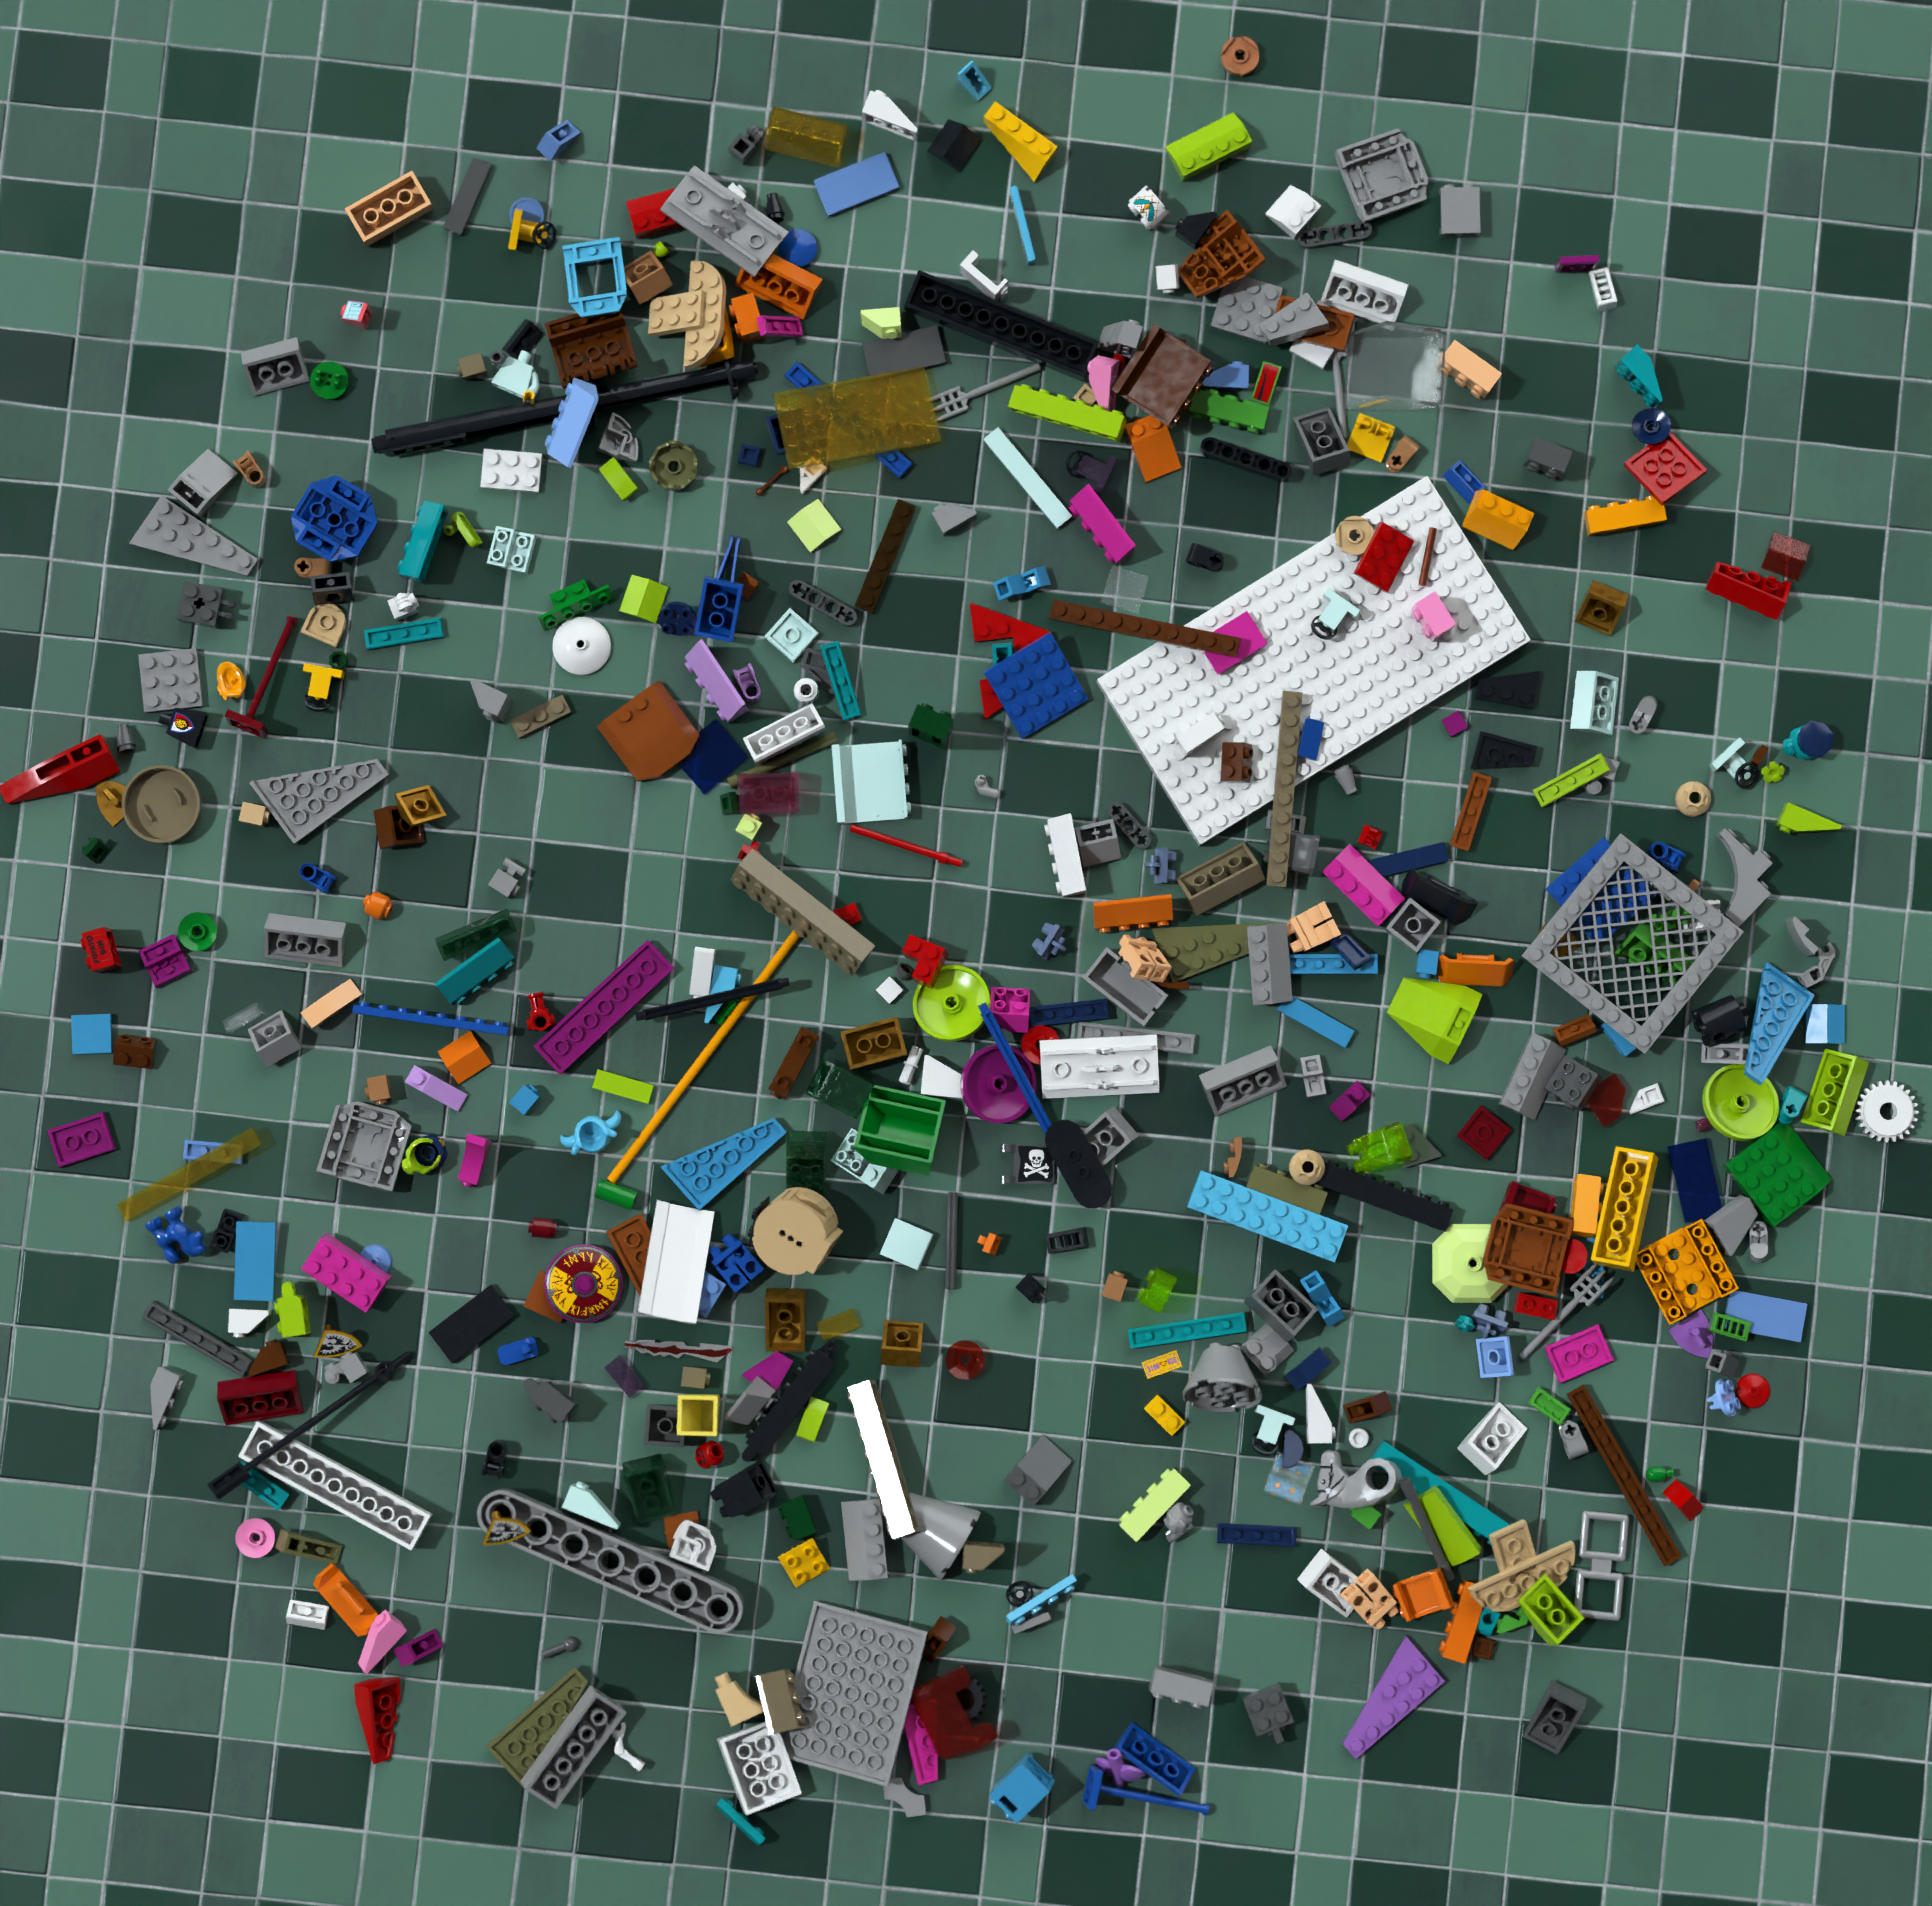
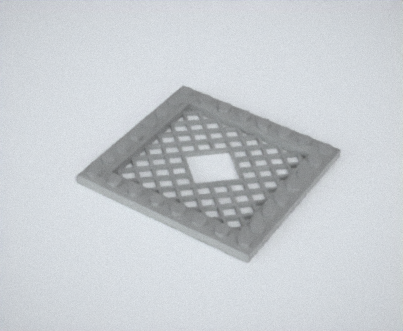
M1620 833L1521 956L1645 1054L1744 931ZM1623 861H1624L1626 864L1629 865V866L1619 867V866L1623 863ZM1630 869L1631 880L1620 881L1619 870ZM1633 869L1644 878L1634 879ZM1616 871L1617 881L1607 882ZM1645 881L1646 892L1635 893L1634 882ZM1648 881L1657 887L1659 891H1649ZM1631 882L1632 893L1621 895L1620 884ZM1617 884L1618 895L1608 896L1606 885ZM1604 887V897H1595L1601 888ZM1660 893L1661 904L1651 905L1650 894ZM1664 894L1667 895L1670 899H1672L1675 903L1665 904ZM1647 895L1648 906L1637 907L1636 896ZM1633 896L1634 907L1623 908L1622 897ZM1619 898L1620 909L1609 910L1608 899ZM1605 899L1606 910L1595 911L1594 900ZM1591 902L1592 912L1582 913ZM1676 905L1677 916L1666 918L1665 907ZM1679 906L1690 915L1680 916ZM1662 907L1663 918L1652 919L1651 908ZM1648 909L1649 919L1638 921L1637 910ZM1634 910L1635 921L1624 922L1623 911ZM1620 912L1621 923L1611 924L1609 913ZM1606 913L1607 924L1597 925L1596 914ZM1593 915L1594 925L1583 927L1582 916ZM1579 917L1580 927L1570 928ZM1691 918L1692 929L1682 930L1680 919ZM1677 919L1678 930L1668 931L1666 920ZM1695 919L1705 927L1695 928ZM1663 921L1665 932L1654 933L1653 922ZM1649 922L1654 961L1615 965L1611 926ZM1608 927L1609 938L1598 939L1597 928ZM1594 928L1595 939L1584 940L1583 929ZM1580 930L1581 941L1570 942L1569 931ZM1707 930L1708 941L1697 942L1696 931ZM1710 931H1712L1715 934V936L1712 939L1710 937ZM1693 932L1694 942L1683 944L1682 933ZM1566 933V934H1567V942H1565V943H1558L1559 940H1560V939L1563 937V935ZM1679 933L1680 944L1669 945L1668 934ZM1665 935L1666 946L1655 947L1654 936ZM1609 941L1610 952L1600 953L1599 942ZM1595 942L1597 953L1586 954L1585 943ZM1582 944L1583 955L1572 956L1571 945ZM1707 944V946L1698 955L1697 945ZM1568 945L1569 956L1558 957L1557 946ZM1694 945L1695 956L1684 957L1683 946ZM1680 947L1681 958L1671 959L1670 948ZM1553 948L1555 952V957L1552 954H1550V951ZM1666 948L1667 959L1657 960L1656 949ZM1611 954L1612 965L1601 966L1600 955ZM1597 956L1598 967L1587 968L1586 957ZM1583 957L1584 968L1573 969L1572 959ZM1569 959L1570 969L1559 960ZM1695 959L1686 970L1685 960ZM1682 961L1683 972L1672 973L1671 962ZM1668 962L1669 973L1658 974L1657 963ZM1654 964L1655 975L1644 976L1643 965ZM1640 965L1641 976L1630 977L1629 966ZM1626 967L1627 978L1617 979L1615 968ZM1612 968L1613 979L1603 980L1601 969ZM1599 970L1600 981L1589 982L1588 971ZM1585 971L1586 982L1574 972ZM1673 975H1682L1676 984L1673 985ZM1669 976L1670 987L1660 988L1659 977ZM1645 978H1656L1657 988L1646 989ZM1642 979L1643 990L1632 991L1631 980ZM1628 980L1629 991L1618 992L1617 982ZM1614 982L1615 993L1604 994L1603 983ZM1600 983L1601 994L1590 984ZM1670 990L1661 1001L1660 991ZM1657 991L1658 1002L1647 1003L1646 992ZM1643 993L1644 1004L1633 1005L1632 994ZM1629 994L1630 1005L1619 1006L1618 995ZM1615 996L1616 1006L1605 997ZM1658 1005L1649 1016L1648 1006ZM1645 1006L1646 1017L1635 1018L1634 1008ZM1631 1008L1632 1018L1620 1009ZM1643 1020H1646V1021L1642 1024V1026H1640L1637 1022H1635V1021H1643Z

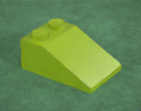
M1543 1574L1517 1600L1535 1630L1549 1646L1558 1645L1584 1619L1546 1574Z

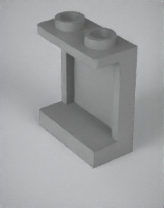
M1466 184L1463 187L1444 185L1439 190L1440 238L1479 237L1481 233L1479 187H1474L1473 184Z

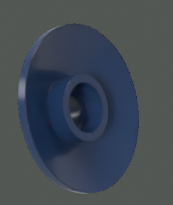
M1656 408L1641 410L1632 421L1634 436L1645 444L1653 445L1664 441L1671 430V422L1668 415ZM1653 427L1655 430L1649 431L1648 428Z

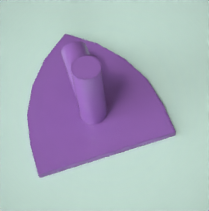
M1701 1309L1668 1330L1677 1344L1687 1352L1699 1357H1709L1713 1346L1712 1332L1708 1331L1710 1324Z

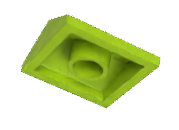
M631 575L619 612L656 624L669 587L650 579Z

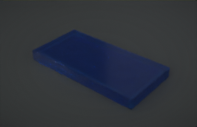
M1704 1138L1667 1146L1684 1223L1710 1217L1721 1209L1722 1205L1707 1139Z

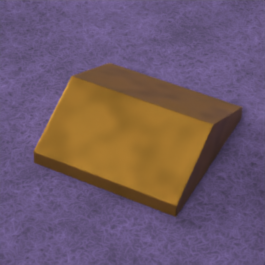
M430 785L396 793L394 796L400 817L411 827L446 818L447 816Z

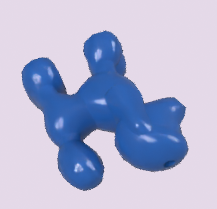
M180 1206L165 1213V1217L170 1223L166 1230L161 1228L162 1219L160 1217L145 1224V1228L156 1238L158 1246L163 1248L165 1259L171 1264H176L180 1260L179 1253L171 1246L174 1241L179 1242L182 1251L191 1257L200 1256L206 1251L203 1243L204 1234L201 1231L193 1233L181 1221L182 1209Z

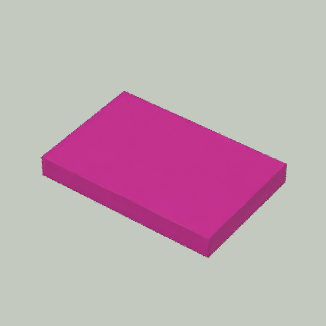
M1246 611L1213 631L1214 633L1241 638L1237 658L1204 651L1203 653L1217 675H1219L1268 643Z
M1599 1324L1544 1347L1559 1383L1614 1361Z

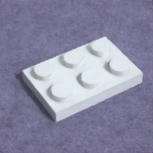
M484 449L480 487L484 489L539 493L543 455L541 453Z

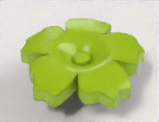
M1772 761L1769 762V767L1761 768V774L1764 775L1765 782L1771 783L1773 781L1775 783L1782 780L1781 775L1785 771L1783 765L1779 766L1778 763Z

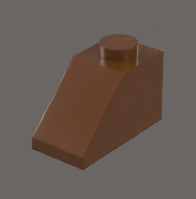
M277 1339L265 1342L266 1346L260 1349L249 1371V1376L290 1364L283 1341L277 1342Z
M1386 1391L1343 1405L1349 1424L1379 1416L1392 1410Z
M940 1616L928 1632L922 1657L932 1663L949 1641L956 1626Z

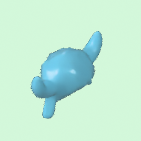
M616 1110L615 1114L606 1121L598 1116H587L577 1123L574 1135L569 1137L560 1135V1142L563 1146L572 1148V1155H577L580 1149L586 1153L596 1154L607 1147L611 1137L615 1138L617 1136V1132L614 1130L621 1123V1114Z

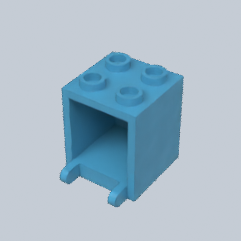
M1026 1753L993 1786L989 1797L996 1807H1000L1004 1811L1005 1816L1010 1821L1014 1820L1018 1823L1050 1792L1055 1780L1052 1778L1053 1775L1051 1773L1048 1774L1033 1759L1031 1754Z

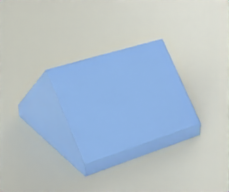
M1509 1336L1476 1339L1480 1378L1514 1375Z

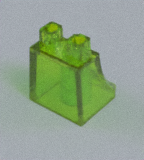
M1399 1121L1353 1139V1142L1346 1146L1350 1155L1358 1153L1360 1158L1359 1161L1353 1162L1355 1172H1368L1412 1158L1410 1145L1403 1126Z

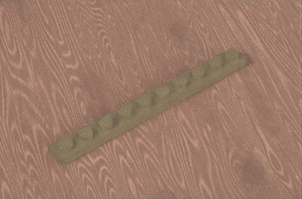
M1282 691L1266 886L1286 888L1303 692Z

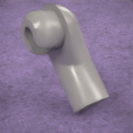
M978 775L975 779V786L979 794L997 799L999 790L990 788L986 777Z

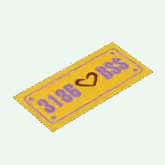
M1177 1350L1141 1362L1147 1379L1182 1367Z

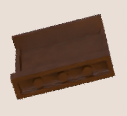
M1153 324L1111 390L1173 429L1174 426L1176 427L1180 423L1184 410H1188L1192 405L1194 395L1201 391L1205 378L1212 374L1215 363L1156 324Z

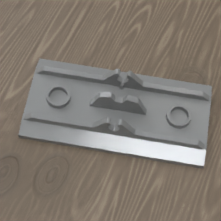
M695 165L660 209L665 215L753 277L757 275L764 263L789 233Z

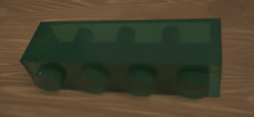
M507 908L437 937L435 940L443 960L446 961L492 942L498 937L501 938L516 932V927Z

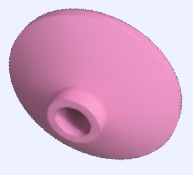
M248 1519L237 1529L236 1545L241 1553L248 1557H262L269 1553L274 1546V1530L263 1519ZM254 1534L260 1536L259 1541L253 1539Z

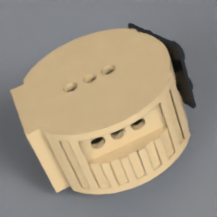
M795 1187L786 1189L770 1204V1196H768L752 1212L751 1219H753V1225L750 1226L748 1231V1237H750L749 1245L753 1243L762 1261L777 1272L799 1275L808 1271L814 1274L826 1261L843 1230L837 1227L839 1223L833 1207L819 1193L807 1188Z

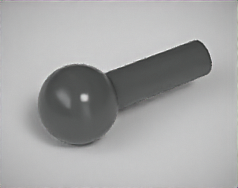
M572 1636L566 1637L561 1644L541 1651L542 1656L545 1659L563 1651L573 1652L578 1647V1641Z

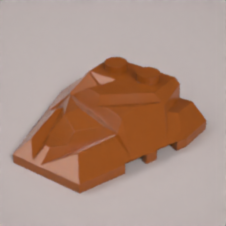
M1228 210L1209 226L1210 232L1205 239L1201 237L1198 249L1195 253L1191 252L1178 270V274L1197 299L1252 274L1267 261L1257 245Z

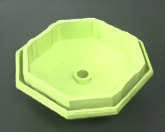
M1451 1224L1446 1229V1232H1443L1432 1243V1283L1452 1303H1492L1509 1286L1487 1279L1483 1255L1491 1224ZM1471 1260L1476 1261L1475 1267L1470 1266L1469 1263Z

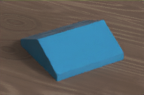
M1809 1004L1805 1011V1044H1845V1005Z

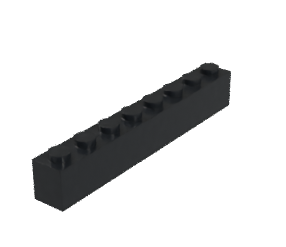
M1328 1160V1163L1324 1162V1174L1315 1184L1446 1232L1454 1210L1449 1208L1450 1204L1440 1200L1437 1204L1432 1202V1197L1420 1194V1197L1413 1195V1190L1402 1187L1399 1190L1394 1188V1183L1385 1180L1383 1183L1375 1181V1176L1366 1173L1365 1176L1357 1174L1358 1170L1347 1167L1346 1170L1339 1167V1163ZM1306 1161L1302 1165V1170L1305 1173H1311L1314 1169L1310 1161Z

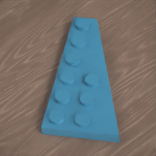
M772 1118L660 1167L700 1211L787 1132L775 1118Z

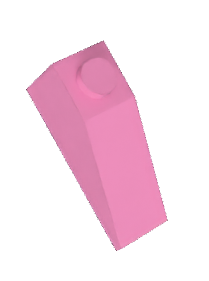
M1098 355L1088 364L1089 382L1098 405L1104 407L1105 411L1112 412V410L1116 409L1117 393L1111 389L1118 380L1119 360Z
M387 1610L378 1615L371 1624L358 1664L365 1674L371 1671L407 1631L402 1622Z

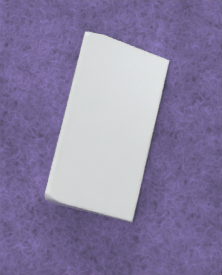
M290 1599L286 1623L325 1630L329 1606Z

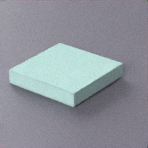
M789 608L764 638L794 663L819 633Z

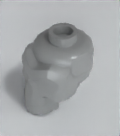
M1182 1502L1172 1505L1167 1510V1515L1163 1517L1165 1525L1169 1528V1531L1165 1533L1169 1543L1178 1540L1181 1535L1190 1531L1193 1527V1510L1189 1505H1185Z

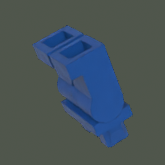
M729 1233L722 1239L728 1247L723 1253L716 1245L708 1250V1253L713 1260V1265L732 1290L738 1293L750 1283L738 1267L744 1271L751 1281L766 1269L739 1239L737 1240Z

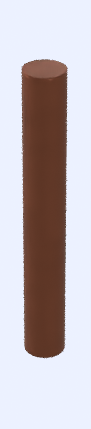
M1432 527L1429 528L1418 583L1420 586H1426L1437 532V529Z

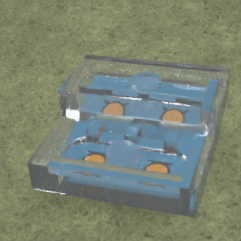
M1277 1452L1263 1491L1300 1505L1315 1465L1299 1460L1291 1468L1282 1469L1283 1453Z

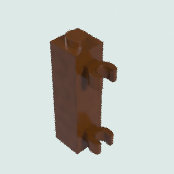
M801 1026L768 1088L772 1091L770 1095L780 1100L782 1097L787 1098L819 1035Z

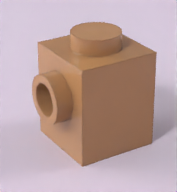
M388 1075L366 1078L368 1087H365L367 1099L370 1098V1102H376V1105L388 1103L387 1099H392Z

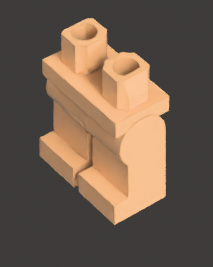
M1325 901L1288 920L1287 935L1289 936L1294 933L1297 938L1296 941L1289 944L1292 953L1305 952L1341 935L1334 919L1315 928V925L1332 917Z
M1123 935L1119 942L1121 946L1119 955L1125 961H1128L1132 971L1130 974L1132 978L1163 982L1172 967L1161 951L1156 948V942L1147 941L1145 937L1132 939L1130 935Z
M1366 1569L1354 1581L1368 1597L1353 1582L1340 1595L1366 1623L1379 1630L1385 1624L1381 1617L1385 1613L1392 1617L1399 1610L1396 1606L1397 1602L1372 1572Z

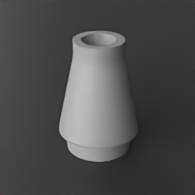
M1348 764L1334 770V777L1347 795L1357 791L1353 771Z

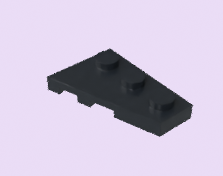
M1540 671L1479 679L1475 699L1532 710Z

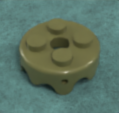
M672 440L655 449L649 460V470L653 480L661 488L669 491H679L687 488L695 480L698 472V461L690 447L679 441ZM677 462L680 465L679 470L671 472L668 469L669 464Z

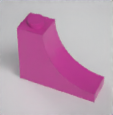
M467 1134L465 1140L466 1148L458 1180L462 1181L461 1185L472 1188L473 1184L479 1185L492 1140Z

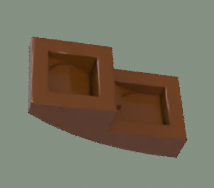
M1168 975L1163 982L1151 981L1154 985L1165 989H1189L1188 981L1169 983Z

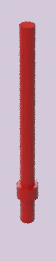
M852 824L850 832L936 859L942 864L948 863L961 868L963 862L961 859L949 856V853L943 851L939 853Z

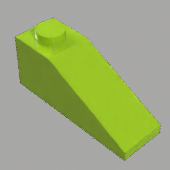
M1789 802L1784 804L1776 826L1780 827L1779 830L1787 834L1791 832L1838 831L1842 827L1840 824Z

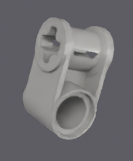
M1564 1420L1558 1429L1568 1458L1571 1460L1588 1453V1447L1582 1437L1579 1426L1575 1422ZM1567 1426L1573 1427V1429L1570 1430V1434L1565 1432V1430L1568 1429Z

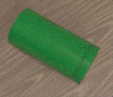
M600 1179L594 1197L631 1211L638 1192Z

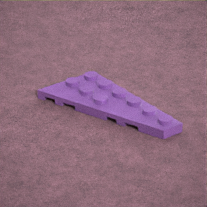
M1406 1636L1342 1743L1355 1759L1445 1682Z

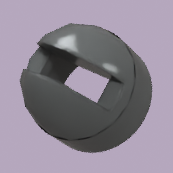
M900 963L895 970L896 977L900 976V980H906L913 973L912 969L905 963Z

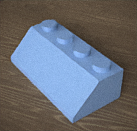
M573 378L572 383H568L565 394H567L566 399L561 401L558 410L560 414L558 418H554L552 434L548 435L545 441L547 453L569 468L572 467L599 400L596 385L577 378Z

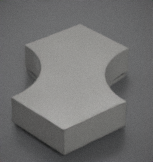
M902 1777L891 1778L889 1786H883L885 1800H893L903 1807L906 1817L926 1815L924 1794H916L910 1791L905 1786Z

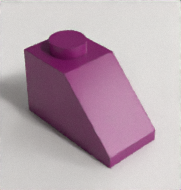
M432 1629L393 1650L401 1666L404 1667L443 1647V1644L436 1630Z

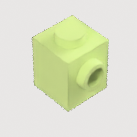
M750 813V815L744 814L735 831L754 841L763 826L759 822L761 818L753 813Z

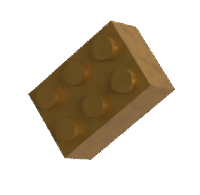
M897 1017L840 1032L850 1070L907 1055Z

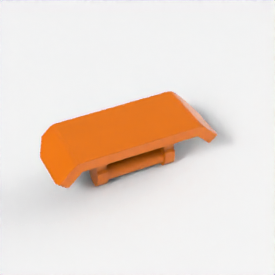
M1456 953V959H1449L1441 955L1438 957L1436 973L1439 980L1443 983L1504 986L1509 982L1513 974L1514 960L1508 958L1504 962L1494 961V955H1462V953Z
M331 1563L315 1577L313 1585L358 1637L367 1635L371 1624L379 1614L335 1564Z

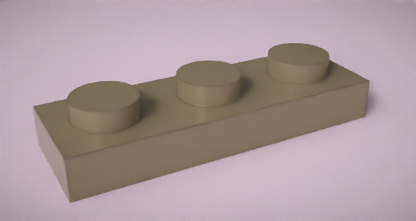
M560 695L510 720L518 738H521L570 714L571 711L564 696Z

